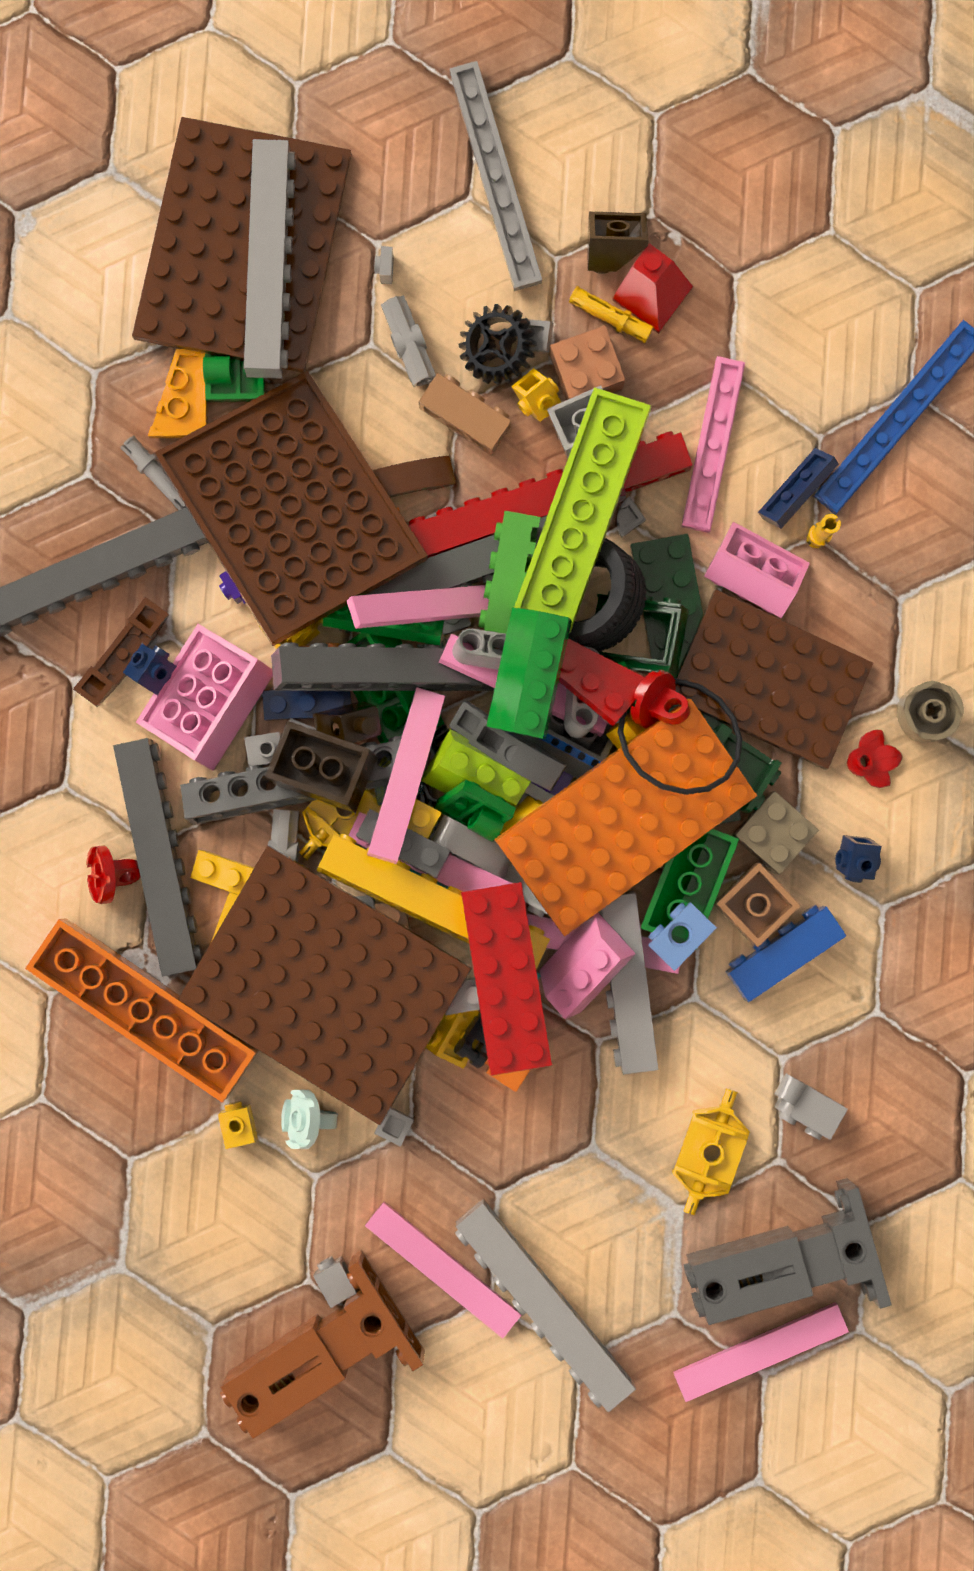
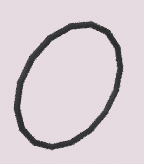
M675 678L676 684L698 689L717 701L731 719L737 739L735 759L725 775L708 786L690 789L666 785L644 772L629 753L623 732L626 712L619 719L618 736L624 756L637 773L660 789L684 795L709 792L727 781L740 762L741 732L735 715L721 697L701 684Z

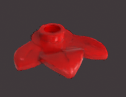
M877 729L865 733L860 738L858 748L851 751L848 756L847 766L854 775L864 777L869 785L883 788L890 786L891 780L888 771L894 770L899 766L903 755L897 748L884 745V733L882 730ZM861 757H863L865 760V767L862 766L860 763Z

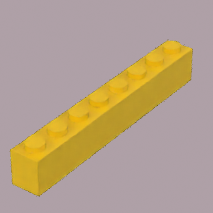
M335 834L333 835L316 871L469 944L461 896L463 891L452 886H448L446 889L438 885V880L428 874L421 873V876L410 871L411 867L399 860L394 864L368 856L369 847L366 850L357 846V841L348 835L341 834L340 837ZM529 925L537 970L550 939L544 936L545 932Z

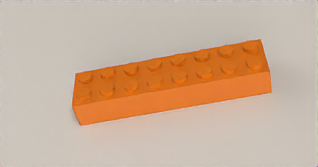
M67 918L58 919L25 968L222 1103L228 1098L259 1052L253 1046L178 1000L179 994Z

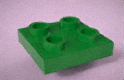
M205 353V357H203V377L205 382V400L207 402H250L265 394V378L247 377L244 370V361L231 359L230 356H214Z
M464 780L437 799L434 809L467 826L469 830L492 842L499 836L504 823L513 818L516 807L507 803L502 797L494 796L482 789L479 784Z

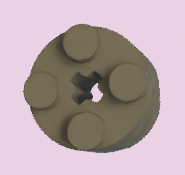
M936 681L925 682L911 688L902 696L897 705V718L901 729L912 740L918 742H934L949 737L958 729L964 713L963 702L958 692L952 687ZM929 708H933L935 711L931 716H927L925 712Z

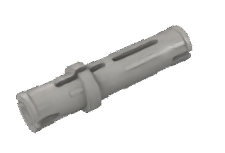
M135 436L127 439L123 443L124 445L121 446V450L138 466L137 470L149 477L178 511L186 508L163 468L158 463L155 454L151 455Z

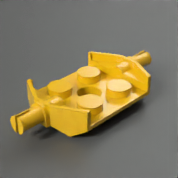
M384 757L380 761V767L389 766L391 761L386 764L388 759ZM384 787L365 790L356 813L352 812V814L346 817L338 813L336 806L319 800L312 801L302 812L311 836L299 853L308 860L321 846L328 847L334 834L339 837L341 834L349 836L359 812L367 815L369 809L379 813L385 795Z
M726 1088L721 1105L692 1111L693 1116L674 1169L672 1168V1173L689 1191V1197L683 1210L688 1214L690 1213L695 1216L700 1199L703 1200L704 1197L729 1194L750 1131L733 1114L734 1110L732 1107L738 1094L734 1090ZM710 1145H715L720 1149V1155L714 1161H708L704 1158V1150Z

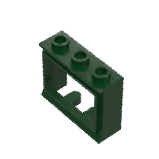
M608 591V595L597 594L598 601L595 614L607 602L610 591ZM645 595L646 601L644 602L645 607L643 611L672 615L663 660L598 651V653L616 663L625 661L628 669L635 670L641 674L647 675L652 671L664 670L674 678H677L689 610L681 605V601L678 599L663 598V602L652 601L653 597Z

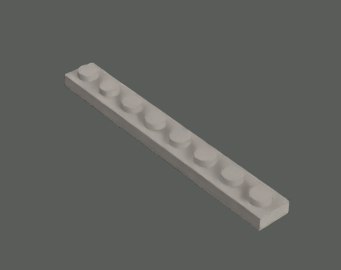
M474 61L450 68L451 80L514 291L542 284L541 273L478 62Z

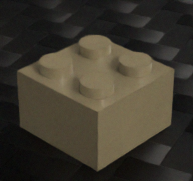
M772 791L766 795L760 808L757 811L753 810L731 836L738 838V842L774 874H781L819 829L776 791Z

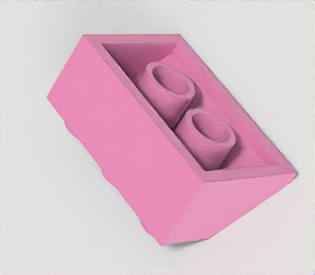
M733 522L704 577L710 579L714 584L734 592L740 598L760 606L767 613L782 618L796 596L810 563Z
M596 913L581 924L539 970L545 997L564 1019L579 1014L636 953L599 913Z

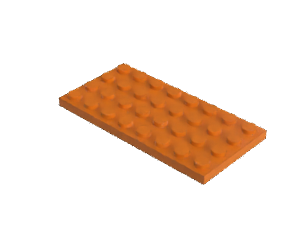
M689 698L687 701L691 708L690 715L683 723L671 725L658 720L627 742L629 753L644 772L663 784L683 789L710 785L723 777L733 762V759L692 699ZM678 705L676 708H674L673 710H671L669 713H676V712H678V711L681 709L682 706H681V705ZM621 747L494 840L565 937L746 805L757 794L738 767L735 768L727 781L709 792L684 795L660 789L637 773L624 756Z

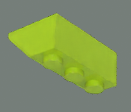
M450 729L424 772L421 781L447 793L464 780L479 784L482 789L494 796L502 797L507 803L515 807L531 781L487 756L469 744L467 738Z

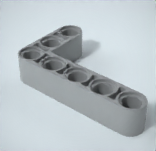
M479 629L463 630L453 645V656L462 664L499 670L502 655L496 654L492 647L499 648L503 652L506 634ZM463 643L471 644L474 650H467ZM586 647V648H588V649H590V650H592V651L598 653L595 649L590 648V647ZM566 688L564 727L570 736L582 738L597 723L598 714ZM576 716L582 717L586 725L580 724L576 720Z

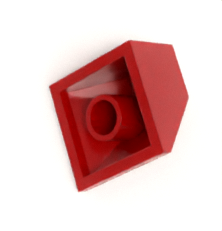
M649 243L632 265L612 300L625 310L632 312V315L639 320L654 327L653 330L659 334L692 290L693 285L672 259Z

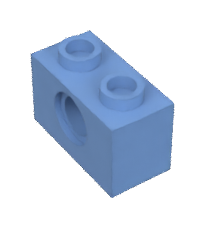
M691 902L687 906L680 903L669 915L673 920L665 928L660 924L648 936L652 940L648 946L674 971L717 928ZM679 925L684 926L688 930V938L683 943H676L671 936L672 930Z

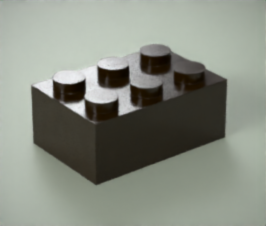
M287 721L265 777L279 787L356 813L377 757L368 748Z

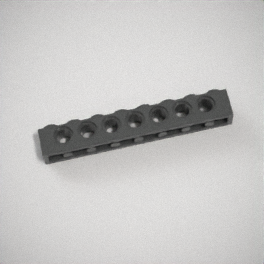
M402 736L392 737L387 743L367 742L360 745L370 749L377 757L365 790L388 785ZM392 756V762L389 766L380 767V761L383 757ZM260 765L250 766L246 768L245 772L236 774L233 771L221 772L217 775L218 777L211 779L196 777L190 779L189 783L180 785L184 816L193 825L305 803L316 799L277 785L273 790L266 791V785L270 781L265 777L268 767L263 768ZM248 785V792L244 796L238 797L240 787ZM215 791H220L218 800L210 802L211 794Z

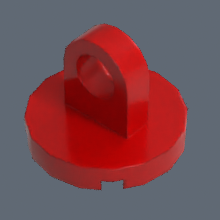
M664 670L652 671L638 685L633 697L637 701L635 707L631 706L630 710L632 720L637 725L648 728L658 720L667 724L677 725L683 723L689 717L691 709L685 696L675 691V678L670 673ZM671 706H682L678 712L668 713Z
M105 845L90 848L86 865L87 868L91 867V875H87V884L92 900L95 903H111L114 899L116 887L131 885L141 878L137 860H113L109 849Z

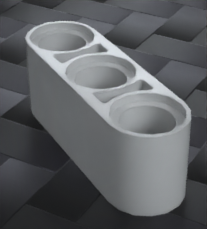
M443 815L431 838V841L449 849L452 854L504 879L511 865V862L495 841L491 842L469 830L467 826Z

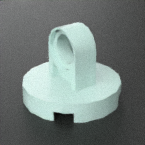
M292 1090L290 1092L293 1095L291 1100L286 1099L282 1109V1132H288L290 1140H286V1143L291 1149H309L315 1143L319 1129H336L338 1113L320 1110L318 1100L310 1090Z

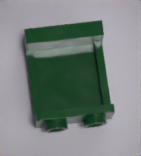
M722 723L715 728L714 733L734 761L736 735L731 733V728ZM743 740L740 762L737 767L757 796L739 810L749 813L753 809L757 811L764 802L766 796L763 795V792L768 784L773 786L779 778L781 771L778 768L782 762L769 758Z

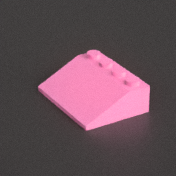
M197 624L173 662L177 667L173 671L171 678L165 683L158 695L153 694L136 723L193 760L214 771L273 677V673L270 667L257 658Z

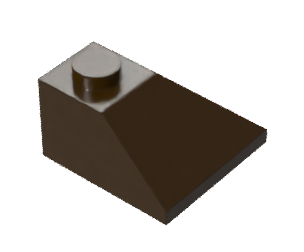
M589 211L588 271H594L599 274H605L609 271L617 272L648 246L649 241L646 213Z

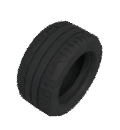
M604 538L594 567L607 568L610 573L611 590L609 598L603 608L591 618L574 621L568 639L582 646L593 648L597 652L610 649L612 646L614 647L633 631L641 618L640 616L643 614L644 602L646 601V583L644 582L645 579L639 565L630 555L607 538Z

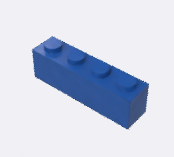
M817 905L810 907L801 914L803 916L802 920L796 924L790 921L777 930L779 933L777 937L771 941L767 938L759 947L753 946L755 951L747 957L741 954L729 962L731 968L725 972L745 1001H752L846 937V934L827 906L818 908Z

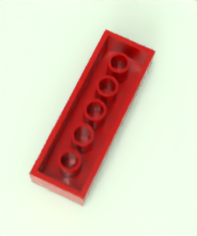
M522 883L461 892L491 1076L552 1066Z

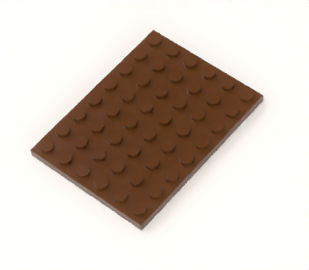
M181 117L132 337L138 341L214 356H230L231 359L244 361L253 139L288 140L290 152H295L296 166L295 170H290V180H294L295 193L294 198H289V208H293L294 220L293 226H288V236H292V255L287 254V265H291V283H286V293H290V311H285L284 322H289V340H284L283 350H288V368L283 369L305 373L350 165L351 150Z
M308 371L154 452L159 464L272 646L348 605L347 600L351 596L366 595L428 560V555Z
M267 845L178 1000L376 1124L381 1125L470 974L472 967L272 846Z

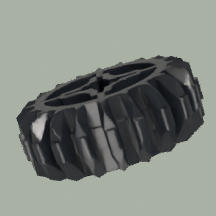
M494 304L492 311L489 307L483 306V316L478 312H473L474 323L468 320L465 321V325L469 327L468 332L461 331L460 336L465 338L466 341L458 345L460 349L466 350L460 355V358L463 361H468L465 368L468 371L474 370L473 377L477 379L482 377L483 382L487 384L493 379L496 385H500L503 378L508 383L512 382V373L517 377H522V372L519 369L521 366L527 369L530 368V364L526 362L527 357H535V353L530 351L529 348L537 346V342L529 339L535 334V330L528 328L530 320L522 318L523 313L516 310L513 312V308L509 305H506L502 310L499 304ZM499 322L512 324L508 329L504 328L498 332L490 327ZM483 334L484 342L483 345L478 349V342L481 335ZM518 336L517 349L515 354L512 355L511 347ZM493 337L500 340L499 345L501 346L500 349L502 350V352L495 349L497 346L495 344V340L493 339ZM496 357L505 362V364L498 367H487L483 364L487 360L491 361Z

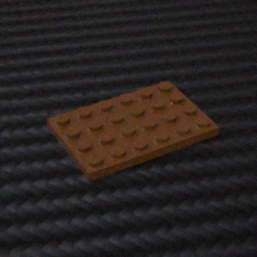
M716 589L713 591L677 673V678L701 684L721 697L735 715L740 731L826 770L831 764L873 662ZM676 684L675 691L685 696L686 699H692L701 713L733 727L731 719L717 701L698 689Z

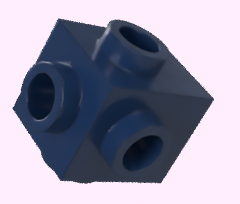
M142 643L139 649L132 655L131 661L123 673L136 683L158 695L165 683L171 678L177 666L167 660L170 654L155 645L151 649Z
M843 835L840 849L835 857L836 869L845 875L846 880L861 883L863 879L874 880L876 871L881 864L880 852L882 846L871 838Z

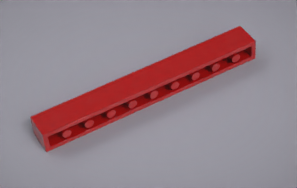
M672 431L665 432L656 437L657 441L648 444L645 441L639 442L624 483L625 493L691 470L693 464L681 432L673 434ZM563 469L551 471L546 474L547 478L537 482L535 478L522 481L518 484L519 488L508 491V488L498 489L491 493L492 497L481 500L480 497L469 499L463 503V507L453 510L452 506L440 509L436 512L437 516L425 519V516L416 517L408 521V526L428 555V558L495 535L497 522L503 523L505 511L541 518L546 517L561 480Z

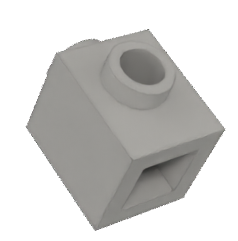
M275 732L244 738L249 767L270 765L282 733Z

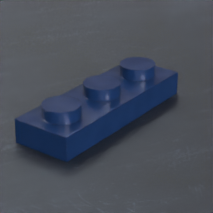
M814 448L758 511L762 519L782 529L839 465L835 457Z
M263 691L265 721L313 718L314 713L352 704L351 691Z

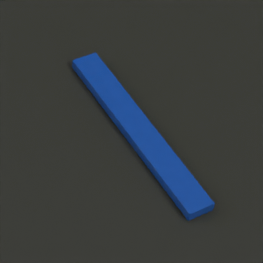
M963 319L813 496L833 514L836 515L973 354L974 328Z

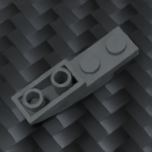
M463 701L449 727L467 738L469 744L524 778L552 791L567 765L522 734L487 727L489 715L469 701Z

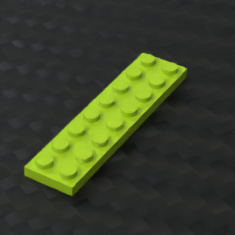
M594 387L514 608L569 617L572 620L569 632L571 633L648 420L651 405Z

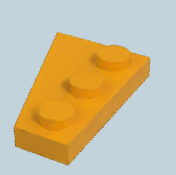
M176 349L165 381L166 386L161 401L158 403L153 425L148 433L149 438H182L207 425V401L205 399V382L203 377V357H205V353Z

